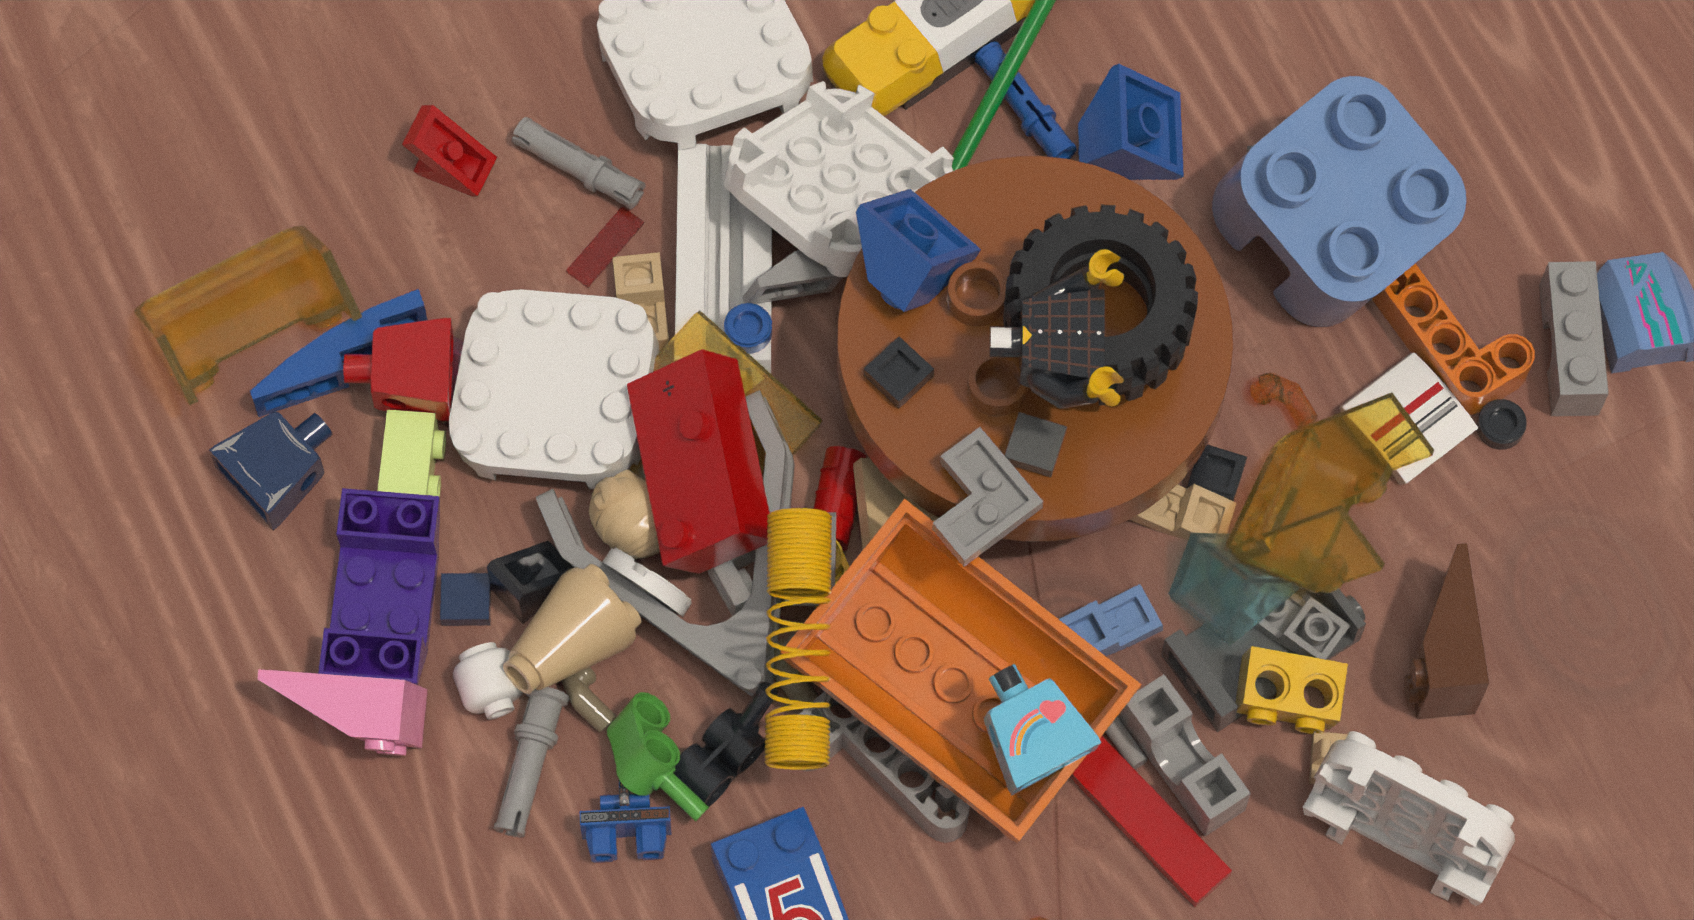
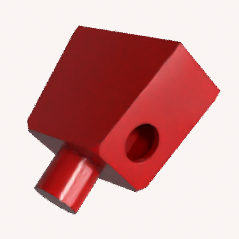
M439 318L376 328L373 331L372 354L344 355V383H371L373 405L378 410L435 413L437 420L449 421L452 406L454 332L451 318Z

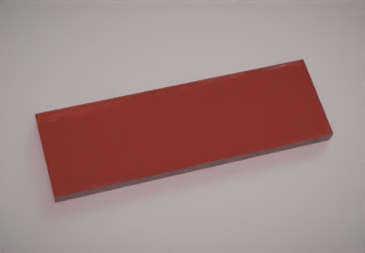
M622 206L568 267L566 273L589 288L611 263L613 257L618 255L644 225V221Z

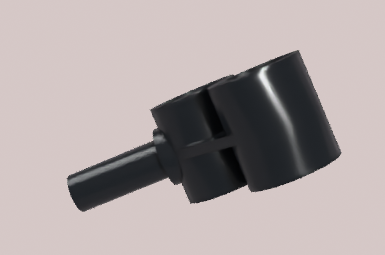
M762 682L742 713H736L731 708L722 712L710 724L702 736V741L706 744L703 748L699 744L694 743L681 753L680 760L675 766L677 770L674 774L708 807L714 804L727 790L731 782L740 773L747 770L764 751L766 739L758 733V723L773 702V699L765 693L766 688L772 685L771 683ZM777 688L770 690V693L777 696Z

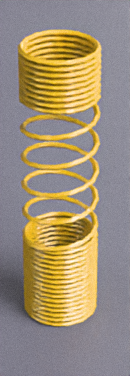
M780 509L772 511L767 515L768 589L766 592L773 597L789 601L773 605L766 611V615L772 621L790 627L773 631L766 637V642L774 648L791 653L771 658L766 662V668L776 675L790 679L773 683L766 688L765 693L773 700L790 705L774 709L765 715V764L778 769H818L827 767L830 764L829 724L831 721L825 717L813 715H772L795 709L828 708L830 704L827 702L813 703L790 700L770 693V690L792 683L828 682L831 678L829 676L790 674L772 668L771 663L797 656H828L831 652L829 650H803L786 647L772 642L771 637L795 630H828L831 626L829 624L790 622L772 616L771 612L775 609L794 604H829L831 602L830 598L825 597L831 594L832 515L818 509Z

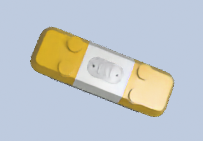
M895 0L888 6L875 7L867 20L831 43L825 49L822 58L823 70L827 78L837 89L856 93L858 85H861L872 91L874 97L871 107L883 116L888 115L901 105L907 110L973 65L976 54L984 46L992 42H998L1002 45L1015 36L1035 0Z

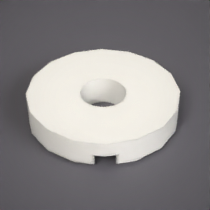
M611 548L602 563L681 617L685 615L692 604V599L654 571H650L639 563L636 564L634 562L635 559L617 548Z

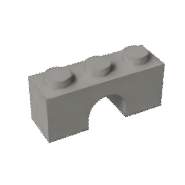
M1596 261L1548 262L1539 284L1543 329L1550 328L1552 353L1550 367L1547 371L1551 416H1596L1600 414L1608 396Z
M1163 674L1133 695L1122 709L1120 720L1206 837L1244 812L1251 793L1221 753L1214 757L1203 745L1192 724L1193 713L1165 674Z

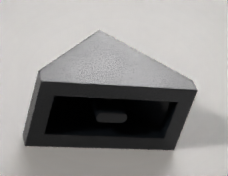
M545 541L491 560L487 566L491 590L524 624L536 614L561 575L574 567L560 555L558 550L549 541Z

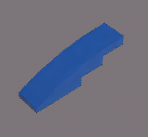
M419 289L363 311L326 331L288 357L250 390L258 417L350 387L349 383H344L343 364L345 354H372L373 331L378 327L428 320Z

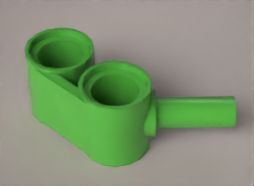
M645 692L637 693L607 728V736L611 743L616 763L617 776L625 788L640 796H647L654 790L657 791L661 788L696 822L709 807L674 774L677 770L675 766L680 760V751L674 741L662 733L670 722L668 708L660 699L652 694Z

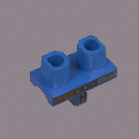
M619 780V794L600 795L601 810L580 811L582 840L586 839L591 862H612L618 860L617 838L636 837L638 859L653 860L664 858L667 841L666 835H672L670 806L650 807V795L630 794V791Z

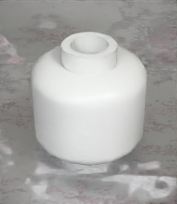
M489 642L472 647L459 655L460 662L454 668L453 679L463 706L467 711L476 714L485 713L487 719H495L507 715L515 709L513 702L523 692L512 684L504 672L503 665L509 660L510 651L508 649L497 648L496 643Z

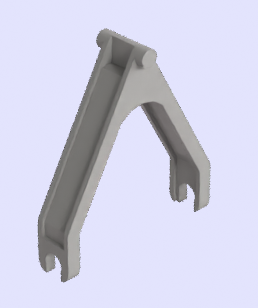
M758 390L746 396L750 419L766 452L763 483L769 511L772 512L791 508L795 462L766 397H763L761 391ZM554 489L536 496L537 503L558 552L574 568L584 569L589 564L599 567L606 574L609 580V587L616 593L621 602L626 601L630 603L642 618L751 697L762 682L774 683L775 674L766 668V662L774 657V647L766 642V637L779 629V623L772 621L766 615V611L773 605L781 603L782 598L773 597L766 592L768 589L767 545L756 549L752 593L743 608L725 622L709 626L689 624L586 551L565 501L562 497L557 498ZM781 608L773 610L771 615L780 619ZM778 635L771 637V641L778 643Z

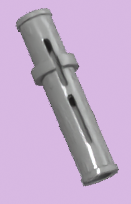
M524 117L516 126L513 133L516 136L512 137L513 144L534 153L539 158L584 182V188L592 192L598 190L603 194L605 193L629 209H633L643 196L644 192L641 190L645 189L646 184L613 166L612 160L603 155L597 157L528 117Z

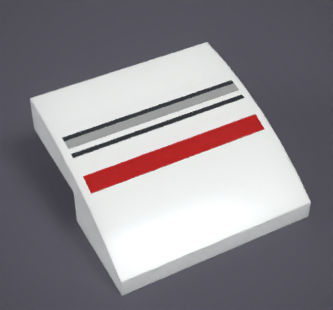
M1414 352L1410 353L1339 407L1365 447H1374L1399 485L1407 484L1478 429V426L1449 388Z

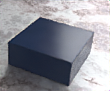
M441 573L440 621L442 626H490L491 586L488 573Z

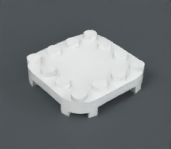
M603 0L599 5L597 30L603 62H608L634 115L636 129L645 140L652 136L661 141L678 143V150L697 147L695 137L697 134L778 106L782 114L799 105V100L808 91L810 83L813 82L812 58L808 43L785 0Z
M822 81L809 86L804 102L754 133H751L744 127L734 136L723 184L726 190L731 192L740 203L806 256L826 266L827 270L834 276L848 277L854 261L862 248L856 217V210L859 205L907 189L915 192L927 183L952 172L954 158L944 147H941L934 153H930L871 107L874 97L872 91L861 85H858L856 93L843 89H826V84Z
M522 289L502 291L500 293L490 292L483 295L478 302V308L473 312L466 328L449 416L450 437L462 460L473 468L478 476L496 480L497 474L581 481L586 482L589 489H594L596 484L605 477H614L620 472L628 470L633 463L638 465L641 454L627 384L653 372L655 360H660L659 342L644 308L630 301L615 297Z
M1350 731L1345 740L1335 741L1314 776L1316 779L1315 784L1303 806L1304 815L1314 816L1329 824L1330 827L1325 835L1341 845L1349 830L1353 829L1437 874L1438 878L1430 893L1448 901L1451 893L1454 891L1469 899V902L1474 906L1481 904L1515 842V834L1510 828L1514 822V817L1499 806L1488 804L1484 807L1468 798L1467 791L1454 782L1448 780L1438 782L1421 773L1422 768L1409 758L1396 755L1393 758L1377 750L1375 742L1359 732Z

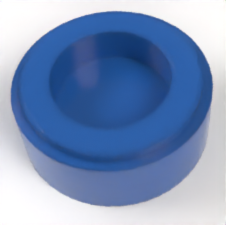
M753 303L735 306L728 312L724 321L726 341L731 348L744 354H753L763 350L769 344L772 337V320L769 313L763 307Z

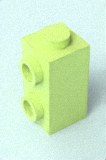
M387 410L377 491L440 497L441 476L434 475L436 459H444L446 431L439 430L435 413Z

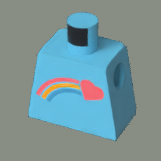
M1015 664L1002 669L989 678L1002 703L987 712L984 722L1011 795L1090 754L1101 744L1098 735L1052 679H1046L1028 688Z

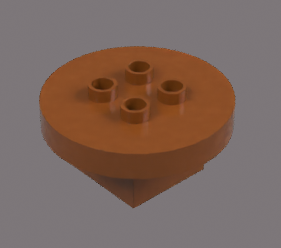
M1016 156L992 159L949 172L915 191L919 197L976 244L981 251L972 262L958 267L951 275L948 285L928 304L905 312L892 307L883 300L881 292L867 279L862 248L858 253L847 277L840 303L837 336V371L840 392L848 419L857 439L871 461L903 495L924 510L940 518L968 497L940 463L941 455L981 427L1005 456L1018 414L1021 412L1067 426V430L1052 477L1015 467L1043 500V508L1002 539L1056 541L1101 532L1135 517L1165 497L1183 480L1198 461L1210 441L1220 417L1231 373L1233 326L1229 302L1213 260L1197 235L1174 210L1144 187L1117 173L1096 165L1071 159L1048 156ZM1101 204L1116 205L1115 213L1128 215L1130 209L1143 213V222L1151 226L1154 222H1159L1169 230L1168 243L1174 240L1179 241L1187 252L1185 264L1193 265L1197 278L1194 290L1198 292V304L1189 346H1186L1184 357L1177 369H1168L1166 381L1156 389H1151L1145 384L1142 397L1127 401L1123 394L1120 395L1121 399L1118 405L1113 407L1107 405L1099 406L1097 401L1093 404L1060 409L1033 393L1030 387L1020 384L1019 358L989 356L990 326L1004 327L1005 291L1011 261L1016 251L1023 250L1024 239L1033 229H1039L1043 233L1045 220L1057 213L1066 219L1071 215V208L1086 205L1088 212H1100ZM1123 281L1119 286L1111 287L1100 282L1098 289H1105V337L1126 333L1134 329L1146 318V304L1131 285ZM900 336L934 368V377L898 409L864 377V368Z

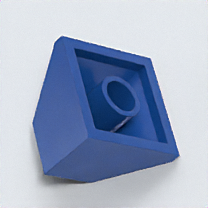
M1121 64L1112 66L1078 123L1079 162L1096 165L1129 180H1177L1184 177L1180 92Z
M911 189L862 203L856 210L867 279L881 292V297L886 303L894 308L901 309L903 312L928 304L948 285L953 272L961 265L972 262L981 251L976 244Z

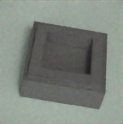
M1019 412L1005 457L1015 467L1052 477L1066 435L1067 426Z

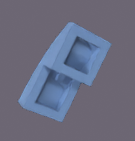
M1141 584L1101 604H1098L1097 600L1059 619L1105 656L1130 647L1163 631V624Z

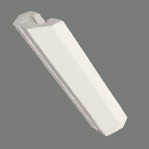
M696 144L697 147L678 150L675 361L700 349L738 359L744 393L746 395L771 375V340L759 352L753 354L737 352L726 341L724 321L732 308L744 304L742 297L756 279L772 268V227L740 203L724 187L723 182L732 146ZM772 301L757 304L769 313L772 320Z

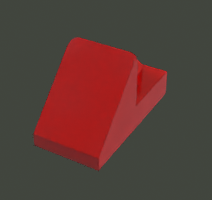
M434 105L421 106L402 143L406 149L419 158L414 168L416 174L472 197L479 195L497 159L496 155Z

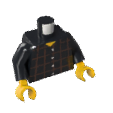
M1106 249L1099 250L1091 257L1089 266H1085L1034 293L1031 298L1022 301L1020 327L990 326L989 356L1019 358L1020 384L1030 387L1033 393L1060 409L1093 404L1098 399L1107 406L1113 407L1118 405L1121 396L1113 389L1108 388L1112 384L1123 383L1124 379L1114 369L1105 366V289L1098 288L1100 282L1111 287L1119 286L1123 282L1124 274L1120 271L1112 269L1106 272L1108 266L1118 262L1120 257L1112 251Z

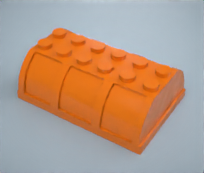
M904 499L833 586L831 594L825 597L830 598L831 602L829 604H819L803 623L829 624L831 627L828 630H798L786 645V647L803 650H829L831 653L828 656H797L783 659V661L805 676H829L831 679L828 682H812L848 709L864 725H868L929 773L931 778L944 788H948L986 818L1012 842L1018 843L1086 756L1011 795L984 722L987 712L1002 703L989 678L1002 669L1015 664L1028 688L1046 679H1052L1098 735L1099 739L1142 684L979 556L963 567L932 530L934 521ZM781 651V652H780V655H781V654H786V653H791V652Z

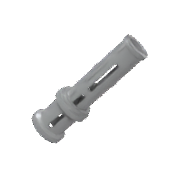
M546 687L542 690L535 689L530 694H526L529 698L522 723L515 726V739L519 743L497 821L493 827L494 830L500 833L505 829V835L519 838L525 836L526 824L547 750L553 749L559 738L555 734L562 707L568 705L569 696L551 687Z

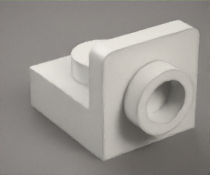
M755 550L708 570V575L732 616L743 608L752 593L753 581L742 567L755 560Z

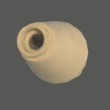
M589 564L584 569L578 567L568 569L561 575L511 649L509 660L503 665L504 672L512 684L525 694H530L535 689L542 690L629 648L636 638L635 629L641 624V617L630 603L626 601L621 602L616 593L609 587V580L606 574L596 565Z

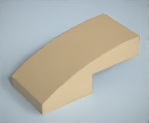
M660 252L613 257L617 298L630 301L644 308L659 342V351H669L670 345Z
M1177 484L1165 497L1129 520L1174 537L1220 548L1224 546L1236 502L1196 484L1188 488Z

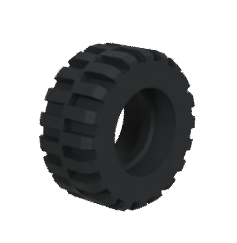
M1101 204L1100 212H1088L1086 205L1071 208L1069 218L1064 219L1061 214L1057 213L1046 219L1043 233L1039 229H1033L1024 239L1023 250L1015 252L1006 282L1003 313L1004 327H1020L1022 301L1031 298L1034 293L1085 266H1089L1091 257L1099 250L1106 249L1112 251L1120 257V260L1110 264L1106 272L1116 269L1123 273V281L1131 285L1140 294L1147 307L1146 318L1134 329L1120 335L1105 337V366L1114 369L1124 379L1123 383L1112 384L1108 389H1113L1119 395L1124 394L1125 399L1131 401L1143 396L1145 384L1151 389H1156L1167 379L1168 369L1176 370L1184 357L1185 348L1189 346L1198 304V292L1194 290L1197 280L1193 265L1185 264L1187 252L1180 242L1174 240L1168 243L1169 230L1159 222H1154L1151 226L1143 222V213L1130 209L1128 215L1115 213L1116 205ZM1098 399L1099 406L1106 405L1100 399Z

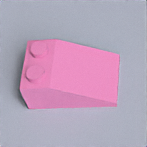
M258 669L257 679L348 736L365 741L364 749L373 750L378 754L406 756L407 747L422 748L427 699L426 688L399 679Z

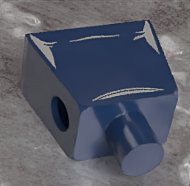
M272 412L214 445L209 451L215 468L274 531L323 477L325 473L321 458L315 452V449L333 434L324 420L316 413H313L294 429L279 412Z

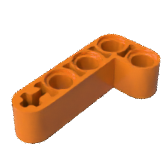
M1416 263L1372 299L1411 353L1414 352L1432 369L1469 415L1481 412L1483 407L1489 402L1503 399L1525 383L1535 359V350L1532 344L1523 336L1507 334L1479 350ZM1416 306L1421 308L1426 313V316H1412L1405 308ZM1437 343L1446 344L1452 348L1454 353L1449 355L1441 354L1434 349L1433 345ZM1510 357L1515 359L1520 367L1516 369L1508 368L1501 363L1500 358ZM1473 381L1480 386L1482 391H1467L1461 386L1460 382Z

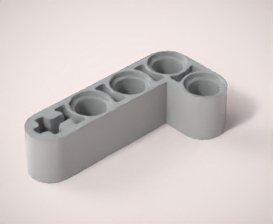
M825 691L813 703L827 702L830 704L828 708H805L798 714L820 716L830 720V759L843 748L930 837L936 841L947 843L957 840L964 834L968 824L969 805L948 788H944L931 778L929 773L891 743L890 748L882 753L871 752L865 746L867 740L873 737H883L854 716L844 719L835 716L831 709L839 702ZM806 769L803 771H813L817 769ZM914 771L921 774L925 782L919 787L910 788L903 785L899 777L905 772ZM934 790H936L935 801L931 798ZM938 807L945 813L951 809L955 810V819L953 820L949 816H945L941 820L937 818Z

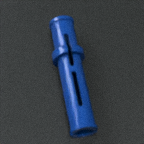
M992 42L984 46L976 54L975 62L981 66L992 81L1006 54L998 42ZM1018 71L1004 99L1022 121L1021 129L1026 136L1034 137L1048 157L1070 159L1077 151V146L1071 142L1056 122L1057 114L1052 107L1041 102Z

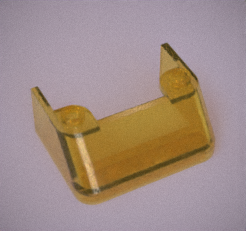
M295 226L283 230L147 299L134 310L143 331L175 388L189 405L198 402L195 393L201 392L214 384V376L220 370L218 363L300 321L306 325L315 324L317 328L330 326L342 318L341 312L343 311L353 321L362 318V314L331 250L305 226Z
M1393 392L1296 429L1282 437L1270 450L1227 539L1226 546L1239 563L1312 593H1331L1347 582L1381 571L1385 563L1348 515V512L1354 504L1362 501L1367 504L1380 498L1387 490L1386 484L1393 470L1431 457L1434 449Z

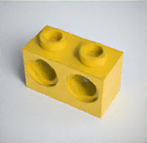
M1251 646L1242 655L1235 701L1238 706L1236 713L1246 714L1248 722L1258 725L1273 726L1279 720L1295 723V730L1299 732L1313 734L1316 731L1318 734H1324L1325 729L1330 730L1340 722L1348 664ZM1256 678H1267L1274 683L1277 690L1275 699H1265L1258 694L1255 687ZM1312 686L1322 692L1325 700L1323 708H1314L1306 702L1304 698L1305 687Z

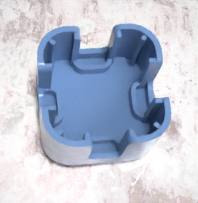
M1348 76L1331 82L1257 142L1218 183L1213 195L1212 211L1220 233L1234 249L1240 251L1257 236H1260L1290 271V277L1273 291L1275 298L1293 318L1304 324L1315 327H1328L1348 319L1450 235L1460 224L1464 216L1466 190L1462 178L1454 166L1386 87L1366 77Z

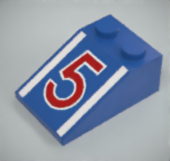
M804 806L711 843L713 864L737 920H849L826 857Z

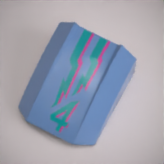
M1664 252L1607 260L1597 272L1603 341L1611 374L1630 371L1632 368L1683 360L1685 362L1694 361V290L1682 267Z

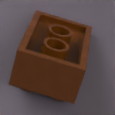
M1467 543L1457 544L1418 652L1415 659H1411L1410 674L1404 676L1405 698L1407 704H1415L1417 719L1475 714L1489 685Z

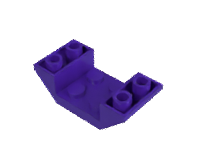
M342 488L336 532L340 544L331 623L330 628H324L318 674L399 679L418 685L428 653L439 562V496Z

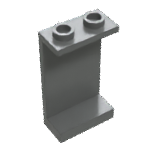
M1307 547L1300 552L1297 565L1277 577L1276 580L1305 601H1308L1310 597L1314 598L1351 625L1326 659L1330 660L1361 639L1366 625L1364 622L1365 614L1357 600L1351 595L1346 597L1335 583L1337 578L1330 564L1323 557L1317 559L1310 548ZM1250 595L1187 636L1179 629L1165 638L1161 656L1217 732L1245 715L1236 713L1238 706L1235 701L1242 655L1251 646L1297 654L1261 633L1237 616V613ZM1256 678L1255 687L1261 697L1270 699L1277 694L1276 687L1272 681L1267 678Z

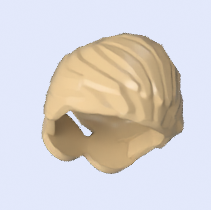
M625 470L614 477H605L596 484L591 496L589 516L593 528L602 541L608 544L610 548H617L634 559L648 558L658 554L660 548L646 481L631 470Z

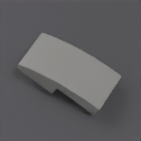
M1268 573L1237 613V616L1291 651L1299 655L1325 660L1351 626L1314 598L1310 597L1308 601H1305Z

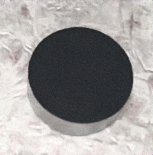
M1493 400L1486 404L1480 412L1477 420V433L1480 439L1491 448L1498 450L1510 449L1517 445L1524 435L1527 426L1525 413L1520 406L1510 400Z

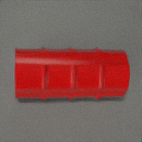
M830 446L826 448L823 466L820 469L821 475L818 488L815 491L816 497L813 509L836 512V540L841 545L842 550L845 551L848 549L851 531L854 529V517L856 507H858L853 464L860 458H866L867 456L853 448Z

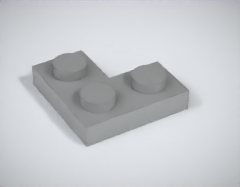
M981 427L941 455L940 463L968 497L934 521L932 530L963 567L1043 508V500Z

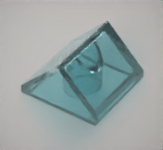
M1191 532L1168 594L1172 601L1231 646L1304 585L1300 578L1242 534Z

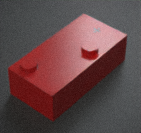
M700 349L628 383L627 389L663 566L700 574L767 545V515L770 511L738 359Z

